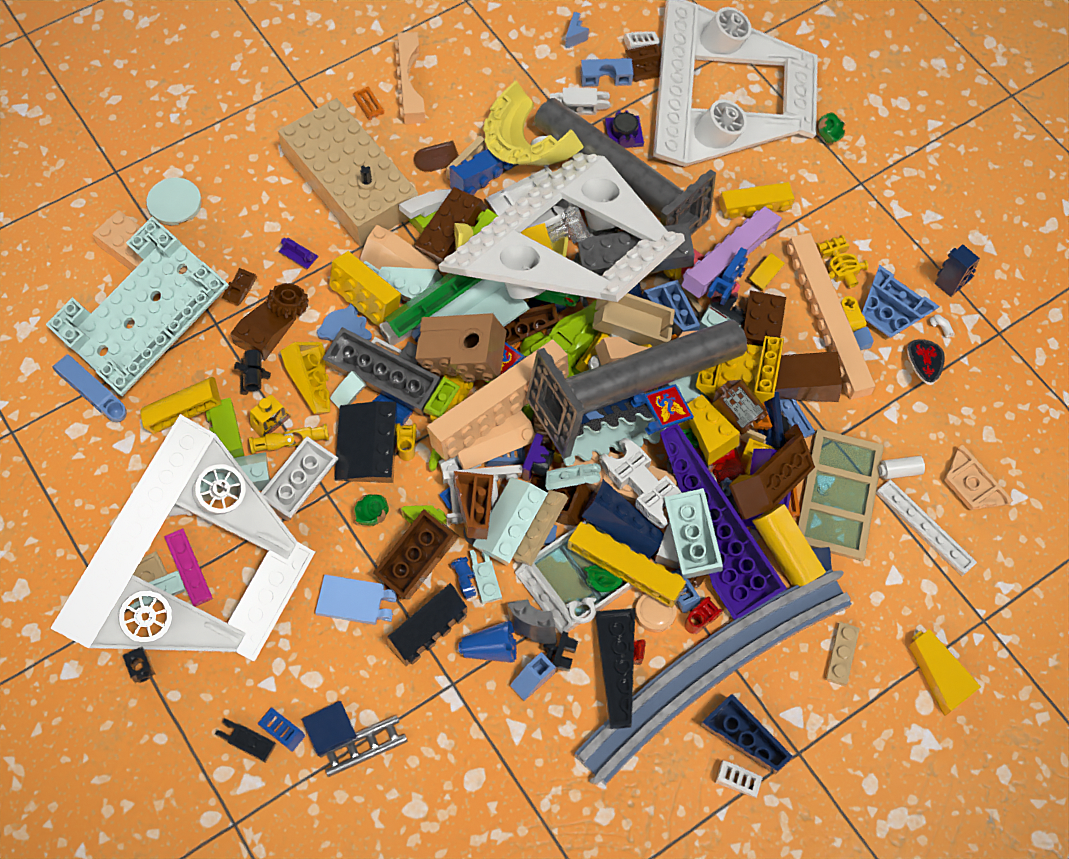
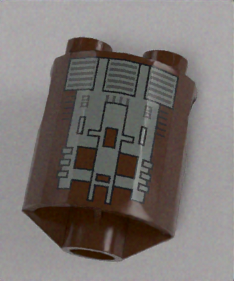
M742 379L727 381L716 390L712 405L740 432L741 436L753 427L751 425L753 421L758 423L768 415L767 409Z

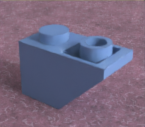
M541 652L526 665L510 687L525 701L555 674L556 667Z

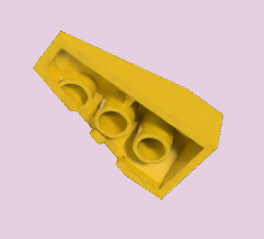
M293 342L280 350L286 370L313 413H329L330 395L326 388V382L329 378L325 370L327 365L323 360L326 354L323 343Z

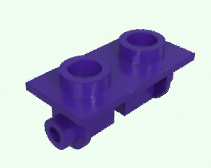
M284 237L281 240L282 247L279 252L306 269L318 258V255L290 238Z

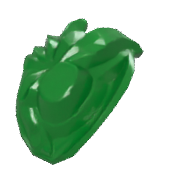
M590 565L584 568V571L588 572L586 579L588 586L594 587L597 591L609 592L615 590L623 581L605 569L599 568L597 565Z

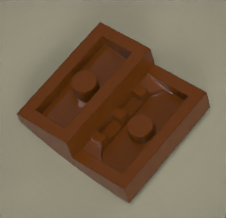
M657 44L625 50L626 58H631L633 79L635 82L660 77L662 53Z

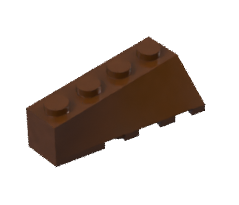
M555 303L530 308L504 326L506 330L505 342L511 346L541 330L554 328L559 322Z

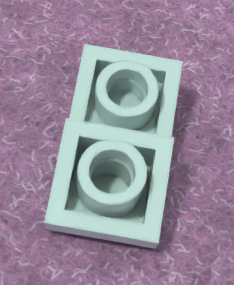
M351 371L337 387L330 399L338 408H340V405L352 404L357 399L356 396L367 384L354 371Z

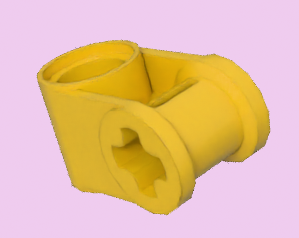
M852 296L844 297L841 305L852 331L855 332L866 327V320L857 300Z
M397 423L398 455L403 461H410L415 457L416 423H413V425H400V423Z

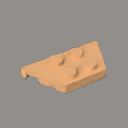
M962 444L957 450L944 481L970 510L1011 504L1013 499Z

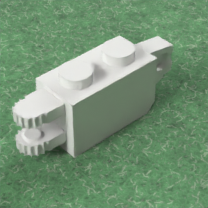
M569 87L563 88V92L550 94V98H556L578 115H596L597 110L610 108V102L607 101L610 98V94L597 91V88Z

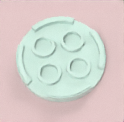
M168 178L152 187L146 202L150 214L159 223L179 225L178 223L193 219L201 208L202 199L198 188L191 181L183 178Z

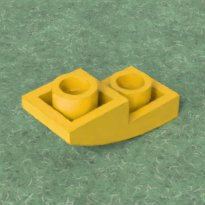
M770 253L749 280L761 290H764L785 263L773 253Z

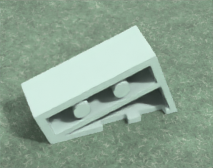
M382 266L378 273L381 278L401 293L400 299L407 302L443 278L436 269Z

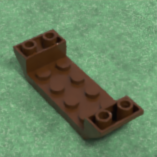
M794 424L784 434L787 443L753 475H739L729 485L742 519H748L772 510L815 468L798 424Z

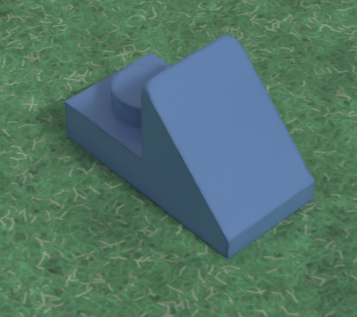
M573 13L566 35L565 48H571L588 40L589 28L581 27L580 13Z

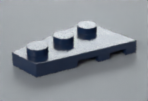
M775 391L774 397L764 402L772 427L768 430L759 428L758 433L766 436L765 444L772 446L775 450H779L785 445L779 392Z

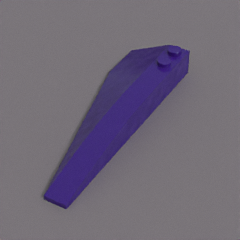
M676 424L661 431L660 434L681 493L704 488L723 564L722 571L710 573L709 576L713 588L734 620L743 617L787 591L788 589L680 426Z

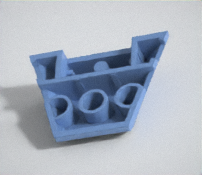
M879 265L862 314L868 323L889 338H892L940 306L925 296L923 298L896 280L894 274Z

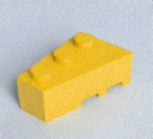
M703 395L698 396L687 404L694 416L693 419L687 421L698 440L699 447L703 451L708 466L739 445L740 432Z

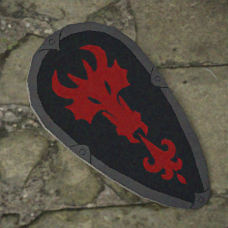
M925 339L912 341L907 348L911 365L924 383L932 385L941 376L945 361L944 351L938 344Z

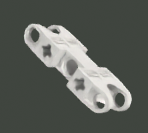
M623 438L619 444L624 451V457L616 459L603 453L599 457L601 466L619 489L628 484L639 496L635 502V506L653 524L664 528L668 524L662 508L666 507L664 497L680 494L681 491L667 475L658 481L648 470L651 458L637 444L628 438Z

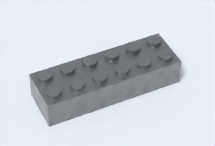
M682 223L664 226L668 232L673 231L684 234L685 241L651 272L694 266L695 254L689 224ZM629 232L579 238L578 251L581 266L602 276L605 271L609 270L642 239Z
M343 327L323 357L328 367L346 376L351 371H354L367 384V387L422 416L426 414L423 410L441 382L440 377Z

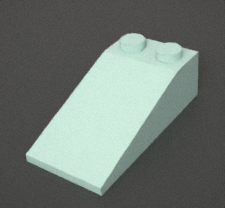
M704 488L664 497L683 579L722 571L723 564Z

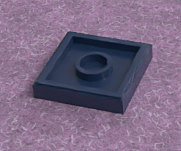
M341 701L302 719L318 757L357 738Z

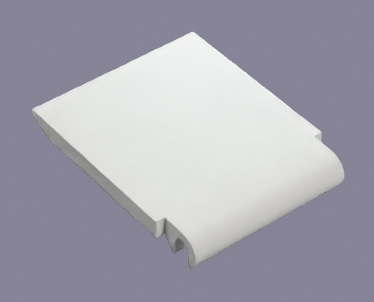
M547 167L485 199L493 212L500 216L507 208L517 203L518 199L523 198L531 189L537 187L541 181L547 179L552 171ZM562 198L527 228L545 223L548 230L578 215L576 205Z

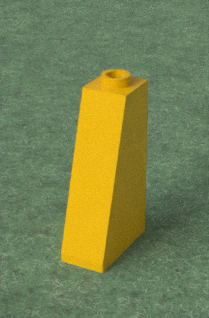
M930 629L924 633L919 631L912 637L914 642L909 647L942 713L946 716L981 688V686Z

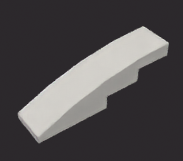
M452 189L438 190L416 196L399 204V210L410 219L419 214L426 217L439 209Z

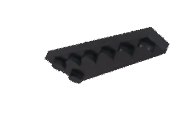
M635 608L596 611L595 622L610 729L631 728Z

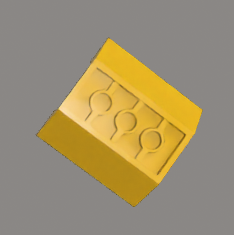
M765 336L763 346L747 344V350L743 356L700 371L696 388L713 400L716 390L727 381L742 379L761 403L773 398L784 338Z

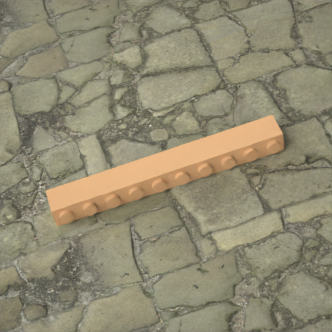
M807 233L793 236L786 247L787 253L792 257L793 267L799 274V282L805 289L806 299L810 301L811 311L817 318L818 328L820 331L822 330L825 345L829 347L830 352L838 351L844 391L848 394L850 400L869 396L876 387L812 234Z

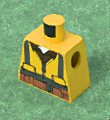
M269 395L261 399L259 404L251 409L250 426L260 437H264L265 434H270L291 418V415L273 395Z

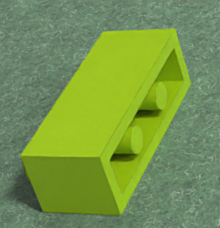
M231 398L222 399L221 405L206 411L208 422H212L213 426L209 430L217 435L233 458L245 456Z

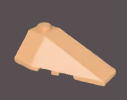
M376 225L367 237L360 257V261L364 263L366 260L379 270L382 266L439 269L437 262L393 232L379 225Z
M520 410L517 414H512L503 424L492 428L487 435L475 440L473 445L465 447L457 455L462 470L470 469L533 442L535 432L531 421Z

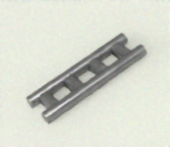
M397 715L357 732L356 739L321 755L320 758L327 755L331 765L330 768L325 769L328 778L408 742L405 734L398 736L394 727L395 724L400 723ZM386 729L391 740L379 745L374 734ZM367 738L371 749L359 754L355 742ZM347 746L351 758L339 763L335 751Z

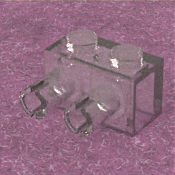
M578 206L565 209L564 213L561 214V221L547 227L552 243L568 236L574 244L590 236Z

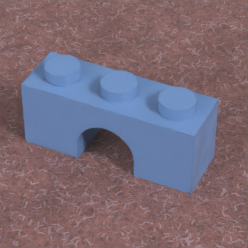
M631 58L581 60L580 74L582 87L599 86V78L602 76L612 77L615 81V86L632 85L633 68Z

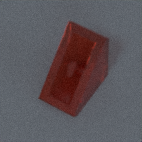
M737 447L734 448L735 459H731V461L726 460L723 464H716L712 470L717 483H720L727 477L731 480L739 475H745Z

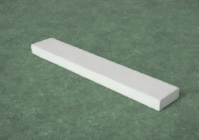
M891 479L876 491V494L961 576L966 574L977 563Z

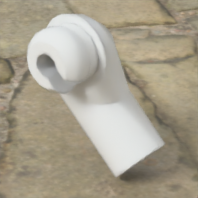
M939 314L930 318V322L934 327L937 325L941 326L946 338L954 335V331L947 319Z

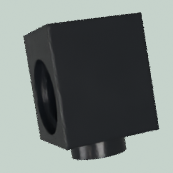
M143 646L122 655L129 675L135 683L145 682L151 678L150 676L155 675L149 656ZM139 663H144L142 669L135 670Z

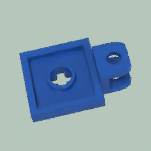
M742 247L739 249L724 272L722 279L716 277L709 288L707 297L711 298L715 291L723 295L720 304L724 305L736 285L735 280L737 277L740 278L745 271L744 266L748 261V258H746L748 250Z

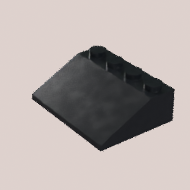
M374 401L340 405L336 456L339 459L335 467V481L394 483L398 412L396 402Z

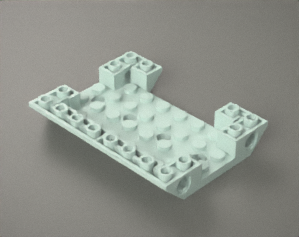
M151 217L126 242L143 261L92 313L72 297L46 323L62 341L77 352L121 396L143 376L229 286L226 281L203 261L198 259L154 217ZM186 266L187 271L184 274H179V270ZM161 293V298L158 301H153L154 295ZM134 320V326L127 328V323ZM107 347V348H108L107 354L104 355V356H101V355H100V351H101L103 348Z

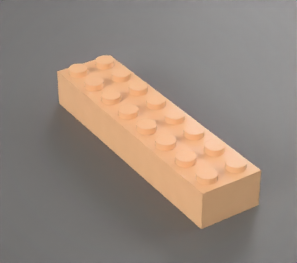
M552 339L541 348H545L547 353L553 357L555 365L563 372L565 379L569 375L568 354ZM537 350L427 426L431 446L444 461L456 457L465 447L473 445L475 440L487 435L492 428L503 424L512 414H517L522 407L528 404L526 395Z

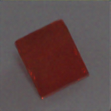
M644 639L634 641V664L641 665L644 659L646 645Z

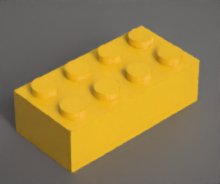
M346 251L332 261L329 286L347 302L356 307L360 313L367 316L372 323L379 326V324L386 321L385 317L399 308L401 293L351 252Z

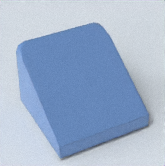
M868 327L853 332L860 350L872 347L874 340Z

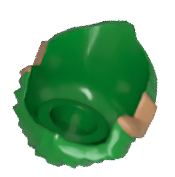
M827 113L820 118L818 125L819 133L825 142L833 143L839 141L845 135V130H843L845 123L835 113Z
M379 494L363 495L354 506L356 522L361 525L375 526L382 523L389 512L386 498Z

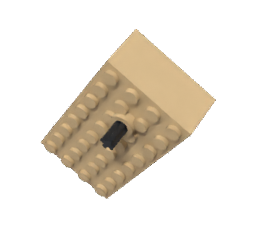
M338 98L278 130L282 153L360 247L365 245L367 237L376 225L390 230L409 218L399 210V204L418 196V191Z

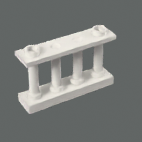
M522 465L443 471V484L448 483L450 486L452 514H447V522H451V524L463 523L453 484L454 471L494 475L491 499L493 510L499 500L497 481L503 478L509 481L511 477L518 479L522 475Z

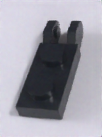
M224 718L222 721L224 726L233 729L234 732L229 736L223 731L217 730L215 735L228 742L229 745L266 763L277 744L239 723L236 724Z

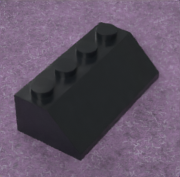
M451 583L387 637L390 650L405 666L417 662L423 651L433 648L439 637H445L452 630L451 627L455 623L459 624L467 617V606Z

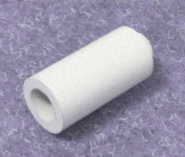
M922 456L883 460L878 467L880 476H883L885 480L923 475L925 472Z

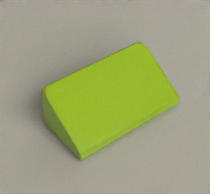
M443 377L423 411L432 416L441 417L460 386Z

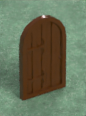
M452 140L418 150L414 155V165L420 171L432 172L447 168L459 154Z

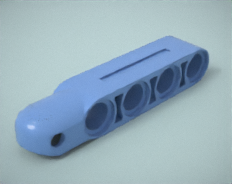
M66 354L52 366L61 378L111 421L121 422L125 419L127 410L124 404L70 355Z

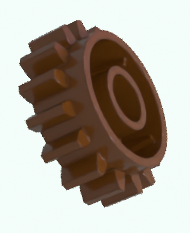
M291 283L274 286L273 290L270 289L267 298L268 308H272L271 312H278L279 317L284 315L285 318H288V315L295 318V314L302 316V312H306L309 301L308 294H304V289Z

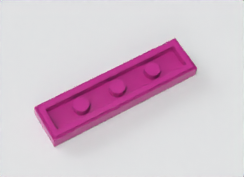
M182 528L164 536L193 606L196 607L212 600V594L184 529Z

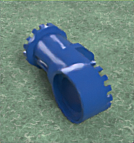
M461 557L460 560H455L451 567L457 572L460 590L467 600L476 596V592H473L475 589H472L474 586H471L472 583L470 581L475 577V573L471 571L467 563V557Z

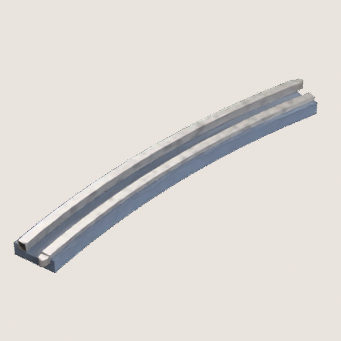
M832 569L828 570L809 584L802 587L796 585L708 637L633 696L631 728L610 729L608 719L574 754V757L595 775L594 785L602 782L606 786L623 766L666 725L735 671L802 630L849 608L852 604L847 592L843 593L837 582L844 572L841 570L834 572Z

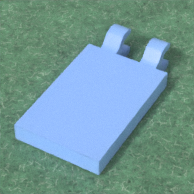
M324 575L315 613L318 616L376 625L377 619L391 622L393 617L392 610L380 609L381 601L396 603L397 594L390 589L384 590V584Z

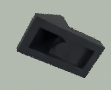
M737 292L731 293L724 305L720 304L723 295L711 298V307L739 324L744 322V310L739 306H733L738 299Z

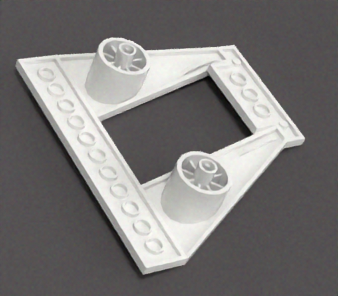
M666 0L653 157L686 167L794 134H800L813 139L816 135L818 55L751 28L748 18L735 8L724 7L718 12H714L687 0ZM709 60L785 66L783 115L744 112L736 103L724 99L717 100L709 109L691 108L694 61Z
M577 153L568 162L562 164V167L557 171L552 172L547 179L541 181L537 187L531 189L527 195L518 199L517 203L512 207L507 208L502 215L494 218L492 223L483 227L468 242L459 246L453 254L447 256L439 264L441 272L504 282L509 296L514 299L531 298L545 290L618 302L681 245L685 238L684 234L673 231L668 232L605 156ZM563 198L584 210L588 226L591 229L606 230L617 226L642 240L609 270L605 271L602 276H599L521 234V232Z
M180 414L51 629L88 648L137 649L143 646L147 650L237 652L255 661L315 551L296 541L217 435ZM216 472L227 475L224 480H218ZM214 473L215 481L210 483L203 479V477ZM230 476L236 484L229 485L226 481L227 478ZM201 481L210 486L209 491L200 493ZM217 486L223 489V492L220 494L217 492ZM238 486L237 497L229 493L230 488ZM210 493L213 499L208 505L204 502L202 495ZM227 496L236 500L228 508H226L224 498ZM215 499L221 500L223 509L211 507ZM174 504L268 551L228 623L132 575ZM141 596L154 598L150 607L143 606ZM139 597L140 608L135 610L127 606L133 599ZM156 600L162 604L164 610L155 612L152 609ZM126 608L135 612L134 619L124 621ZM145 612L149 614V618L146 621L142 620L141 614ZM165 612L166 619L164 625L155 621L156 614ZM135 621L138 624L134 634L127 629L125 623ZM156 623L162 626L156 634L151 635L150 625ZM141 626L147 627L149 637L135 635Z

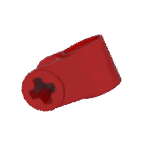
M708 596L690 612L685 621V629L691 634H698L707 625L715 621L722 614L723 610L718 609ZM691 620H697L700 625H694Z

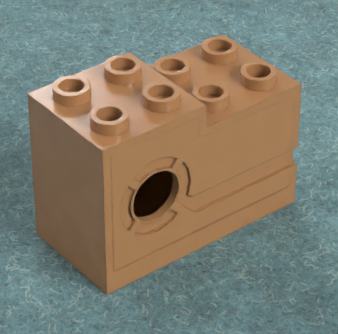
M493 313L422 317L421 335L418 339L415 359L425 370L436 376L446 374L457 376L459 374L467 382H474L475 380L492 381L500 376L506 330Z

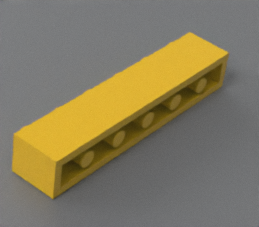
M580 522L568 540V549L671 608L674 607L685 589L686 581L682 576L676 573L672 574L663 565L649 561L644 554L635 553L626 544L614 541L610 535L598 532L591 524Z

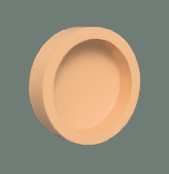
M645 593L640 597L636 605L635 616L637 622L649 632H663L670 628L675 620L676 605L671 608Z

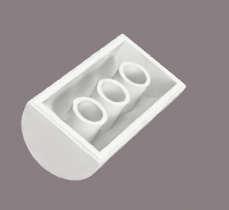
M306 437L262 490L261 494L277 516L290 521L339 458L309 437Z

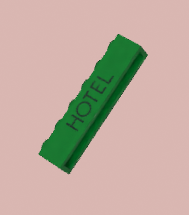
M448 273L384 319L398 338H400L420 324L422 317H430L483 279Z

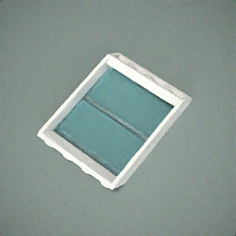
M588 520L583 522L584 524H591L602 534L606 533ZM577 526L540 550L532 566L522 564L515 572L542 610L552 611L555 626L561 635L563 631L569 632L580 624L571 619L569 608L565 607L568 603L572 601L581 602L587 597L596 598L594 605L596 611H600L634 587L624 580L620 586L609 592H600L594 587L588 586L586 582L588 572L584 571V568L596 564L568 549V540ZM580 605L576 607L574 612L577 617L585 618L590 614L591 609L587 605Z

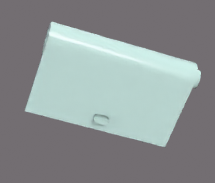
M483 279L430 317L493 313L504 327L530 308L524 299L510 297L504 282Z

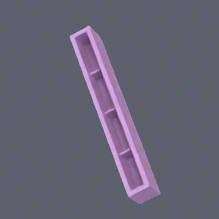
M766 207L760 211L757 210L752 218H747L741 227L738 226L734 230L732 235H727L723 243H718L712 252H707L703 260H698L692 269H687L683 275L682 287L696 297H702L709 290L716 277L722 279L724 272L741 247L748 250L747 257L777 230L782 218Z

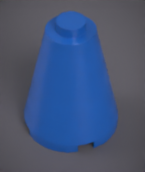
M505 621L462 637V641L459 642L460 654H463L465 658L515 662L517 646L516 639H513L512 633H515L512 622Z

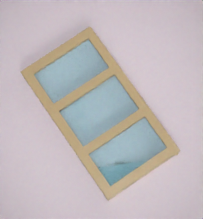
M817 428L811 454L815 468L807 475L798 520V527L811 548L830 547L831 554L859 561L865 560L879 478L878 467L881 465L884 445Z

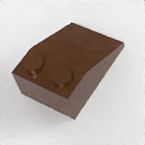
M266 301L243 317L230 333L234 345L245 351H260L264 361L296 320V317L292 318L291 315L285 318L284 315L279 317L278 312L272 313V308H268Z
M533 475L530 483L547 493L549 491L545 486L546 477ZM586 483L552 489L568 497L556 522L564 525L578 526L582 522V514L592 491Z

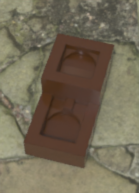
M239 268L233 282L229 281V286L224 291L222 299L240 305L252 288L257 275Z

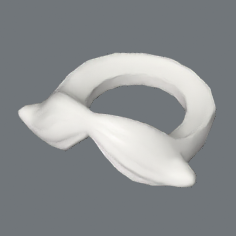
M587 597L581 602L572 601L568 603L565 607L569 608L571 619L580 624L591 621L596 614L594 605L596 598ZM587 605L590 607L591 612L587 617L579 618L574 612L576 607Z

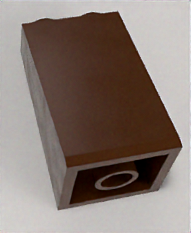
M838 351L781 355L775 391L779 392L780 399L839 402L842 378Z

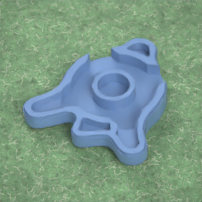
M352 304L345 309L329 313L324 319L322 326L317 330L318 337L328 341H334L342 327L368 341L372 339V334L365 328L366 318L364 316L357 317L359 311Z

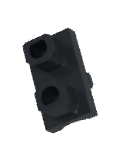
M565 631L562 632L558 647L556 643L543 644L542 650L547 652L546 657L549 660L552 659L553 654L555 655L553 665L556 667V673L558 669L570 671L573 659L563 656V652L565 650L575 653L578 641L568 637L569 633Z

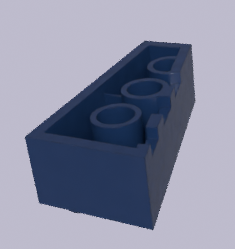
M604 479L591 493L582 517L619 542L629 546L637 554H644L649 559L661 546L664 533Z
M733 694L701 723V727L775 775L793 758L786 748Z

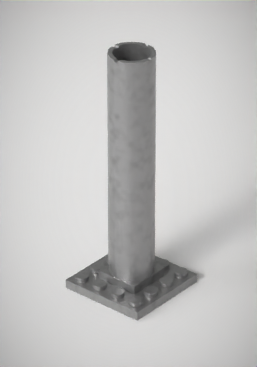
M556 98L548 99L538 109L534 119V124L538 129L548 136L551 135L557 141L572 129L584 146L578 153L605 156L648 209L661 218L660 223L663 226L688 223L690 234L692 235L711 219L716 172L710 169L707 173L702 174L694 184H690L686 191H683Z
M731 319L565 379L563 372L555 365L553 357L547 353L545 348H541L536 352L526 399L563 459L572 454L584 414L743 356L747 350V339L742 327H739V324Z

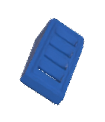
M272 707L258 723L259 726L291 752L295 750L306 736L298 727ZM276 716L277 719L274 721V723H273L270 727H268L269 723H270V722L274 719V717ZM283 722L279 729L276 732H274L275 729L280 725V723ZM289 727L290 729L286 732V734H285L283 737H281V735H282V734L287 730V728Z

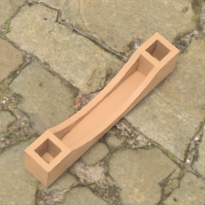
M418 32L398 33L395 47L396 51L399 50V53H396L397 64H400L397 67L398 77H401V80H398L399 90H402V93H399L400 104H403V107H400L401 118L404 117L405 124L425 123L424 98L415 91L409 80L410 70L420 56Z
M696 331L682 332L677 338L694 333ZM622 337L603 338L595 346L601 365L652 348L636 345Z

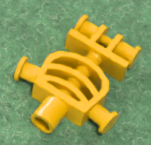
M840 235L837 239L835 237L831 238L830 242L829 240H824L822 244L816 243L822 260L834 257L827 269L830 279H834L836 282L845 280L849 288L856 287L859 282L855 276H858L861 269H864V271L868 270L867 260L859 263L855 255L844 253L848 251L850 246L849 243H846L844 235Z

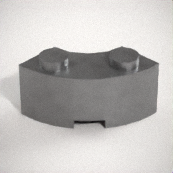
M528 599L508 603L509 621L512 622L514 630L520 636L523 634L531 638V641L537 643H556V626L552 611L538 610L530 605Z

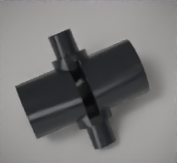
M258 350L245 351L241 363L236 362L234 365V369L239 370L241 373V395H247L248 391H259L262 386V378L269 379L271 376L270 372L262 368V353Z

